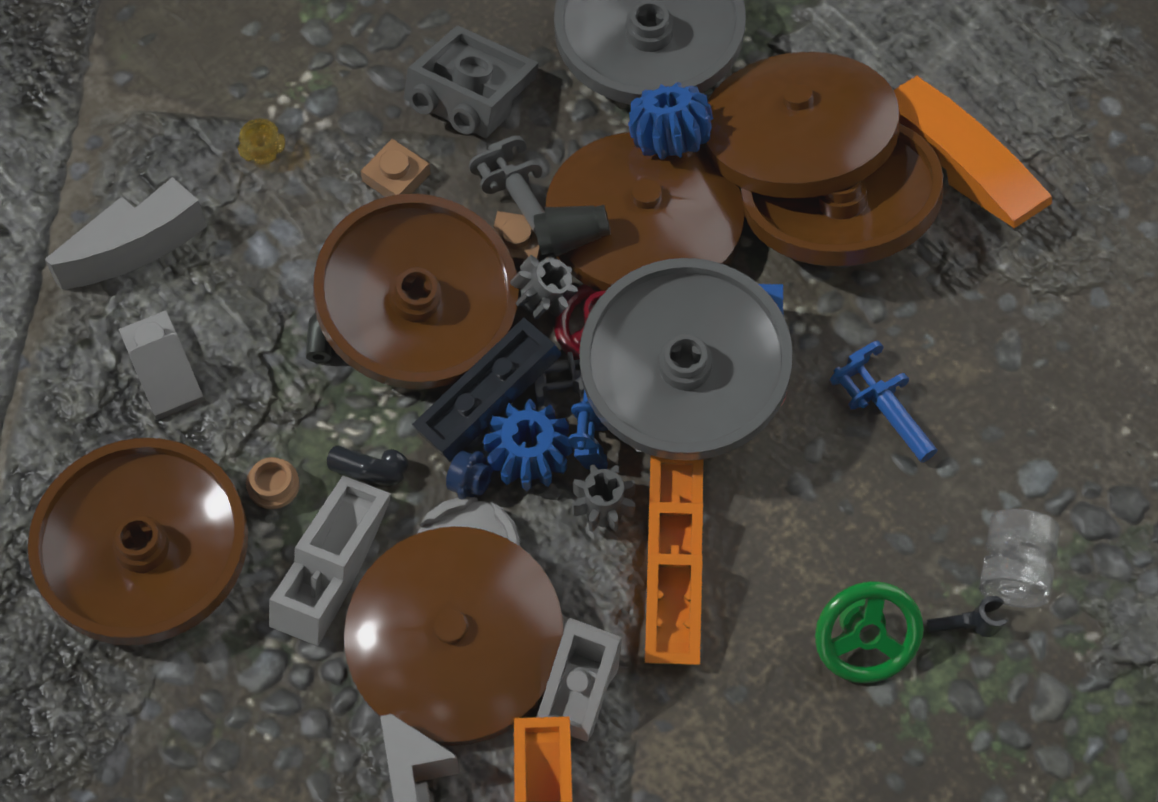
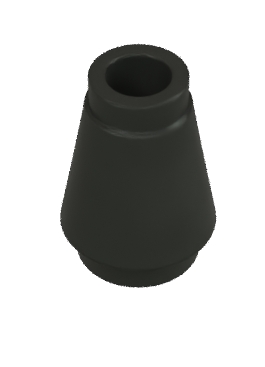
M605 205L545 207V213L533 215L542 255L554 252L555 257L600 239L602 236L611 235Z

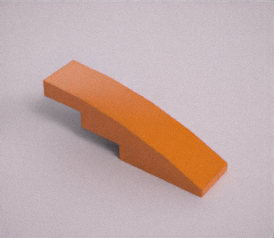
M918 76L913 77L893 90L898 100L899 123L915 131L930 144L940 160L941 167L947 170L948 183L951 187L1014 229L1052 204L1051 194L1019 159L982 124L949 97Z
M653 455L650 457L645 663L700 665L704 459L686 461L665 459Z

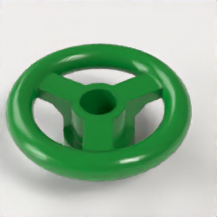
M879 581L858 583L836 594L823 608L815 630L816 649L824 665L832 673L844 680L854 683L883 681L902 671L917 654L923 638V619L914 599L899 587ZM885 600L894 603L905 616L907 632L903 644L891 637L886 631V618L883 613ZM839 616V623L843 632L839 636L832 638L833 626ZM873 624L869 630L860 632L866 625ZM861 647L867 650L877 648L890 657V659L875 666L859 667L843 661L839 656Z

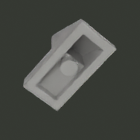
M166 310L119 329L156 420L205 401Z
M569 618L537 717L570 716L571 736L587 742L593 734L607 687L617 674L622 637Z
M394 715L380 716L394 802H430L427 782L418 784L416 782L458 774L460 770L457 757Z

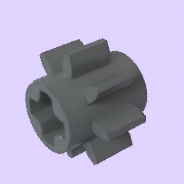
M551 253L540 263L533 255L529 256L520 266L521 271L510 281L512 286L518 288L516 305L522 306L528 312L533 313L535 319H539L548 309L552 315L558 317L568 307L567 301L578 292V288L571 285L572 268L555 259L554 254Z
M591 465L590 475L586 478L585 482L575 479L573 481V493L579 497L572 502L573 515L581 516L585 514L589 520V531L593 532L597 526H610L614 532H617L618 521L623 515L627 517H634L635 503L629 499L635 495V481L628 480L623 482L619 476V466L617 465L611 468V470H598L595 465ZM600 495H604L605 499L608 502H604L603 498Z

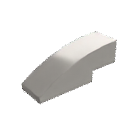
M172 177L135 208L121 196L46 257L45 261L56 284L62 290L91 285L124 275L159 259L206 228L207 224L199 200Z
M344 475L341 477L296 545L295 561L269 600V627L316 646L320 644L367 556L389 505L391 493Z

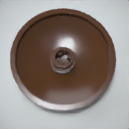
M795 52L776 55L741 68L725 79L714 90L708 99L713 118L711 120L712 129L710 131V140L704 143V147L715 169L730 182L748 191L779 198H808L826 195L859 183L873 174L889 158L899 136L898 100L892 87L884 77L871 67L857 60L824 52Z
M900 124L898 140L889 158L879 169L859 183L834 193L808 198L771 197L741 188L744 215L750 228L762 242L789 258L823 266H850L869 263L886 258L907 248L922 237L937 218L943 200L942 167L936 152L930 144L915 131Z
M630 132L606 136L583 146L573 153L557 170L548 188L545 207L605 205L611 235L602 236L600 239L557 256L558 260L567 267L572 268L571 275L584 285L598 292L607 291L620 278L642 266L667 259L697 258L729 266L741 242L744 209L740 189L715 169L708 158L706 150L701 146L697 152L687 151L682 153L681 158L676 155H669L664 160H660L658 154L652 156L643 155L641 148L634 145Z
M398 194L380 198L359 207L346 216L332 230L324 242L316 262L313 281L314 309L320 328L328 343L356 371L368 378L393 387L405 389L437 388L456 383L511 330L517 310L518 288L512 286L510 281L517 273L513 259L501 237L475 212L463 205L438 196Z
M133 438L117 441L97 448L80 457L59 474L48 487L35 510L28 536L30 569L35 584L49 607L65 624L89 638L117 645H144L160 642L184 633L210 616L229 595L239 578L246 558L248 546L247 519L240 497L228 475L217 463L199 450L176 441L161 438Z
M458 526L441 527L423 531L400 541L382 554L366 571L357 585L348 607L344 629V647L351 677L362 697L379 717L392 714L439 745H470L487 741L514 728V718H527L542 702L564 633V624L559 600L551 581L537 561L519 545L503 536L483 529Z

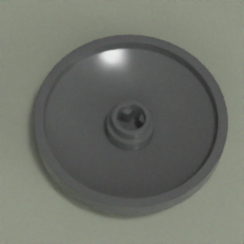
M556 0L554 8L556 44L568 69L579 81L594 92L626 104H631V101L640 98L644 90L658 89L660 84L668 87L680 82L683 88L697 86L699 93H704L722 80L730 71L740 54L744 41L746 23L744 0Z
M697 258L667 259L642 266L628 273L609 287L599 298L591 310L582 332L579 355L581 378L587 399L595 414L620 440L639 451L660 458L686 461L717 457L743 446L764 430L774 418L782 405L790 382L792 369L791 337L783 314L775 301L758 283L747 275L727 265Z

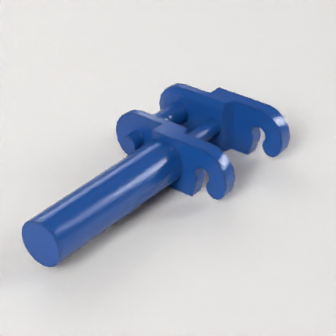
M874 341L851 354L846 366L835 368L834 374L830 378V383L832 385L841 383L852 397L848 404L851 409H856L860 406L865 408L868 405L867 402L872 400L921 463L926 462L937 453V448L894 395L898 385L900 388H903L908 384L909 377L905 373H901L887 382L880 380L876 383L864 367L872 353L877 356L884 348L880 341ZM859 373L870 387L860 391L850 377Z
M584 391L583 401L571 407V412L577 418L578 425L577 433L570 435L568 441L574 448L575 458L584 468L590 470V466L595 465L598 470L607 469V456L604 454V448L594 438L595 430L606 431L609 429L595 414Z

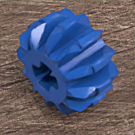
M680 82L668 87L660 84L658 89L644 90L640 98L631 101L630 122H628L630 136L634 140V145L641 148L645 156L658 154L660 160H664L669 155H676L681 158L682 153L687 151L697 152L700 149V144L710 140L711 120L713 119L711 105L708 103L707 95L699 93L697 86L683 88Z
M531 399L528 400L525 404V410L518 411L516 407L508 403L505 408L506 418L492 416L489 422L492 433L486 434L483 440L484 450L490 453L487 457L488 466L492 468V472L501 471V480L506 486L517 478H521L522 488L528 491L532 486V480L538 478L542 484L549 487L550 483H552L551 472L564 474L568 468L565 457L573 453V447L570 445L569 437L567 436L569 434V424L565 418L555 419V409L551 404L537 412L535 403ZM527 442H531L530 448H526Z

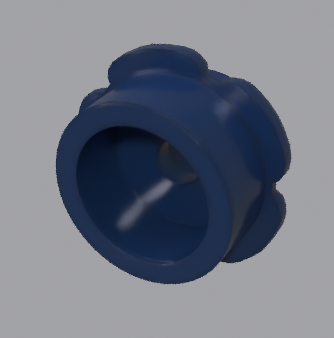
M460 451L450 464L446 477V487L448 490L457 493L458 498L461 500L466 497L483 495L490 484L492 468L487 465V459L483 453L475 451L471 454L466 451Z

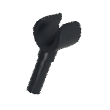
M988 596L972 612L927 619L928 631L932 633L960 628H973L981 636H994L1005 626L1008 620L993 621L986 616L985 612L998 610L1003 605L1004 600L998 596Z

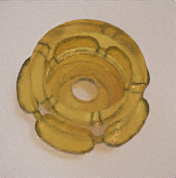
M253 119L247 122L240 130L238 152L245 161L251 162L253 160L259 165L269 164L276 159L277 153H282L285 148L284 135L279 134L276 125L267 119ZM260 143H266L262 147L257 146Z

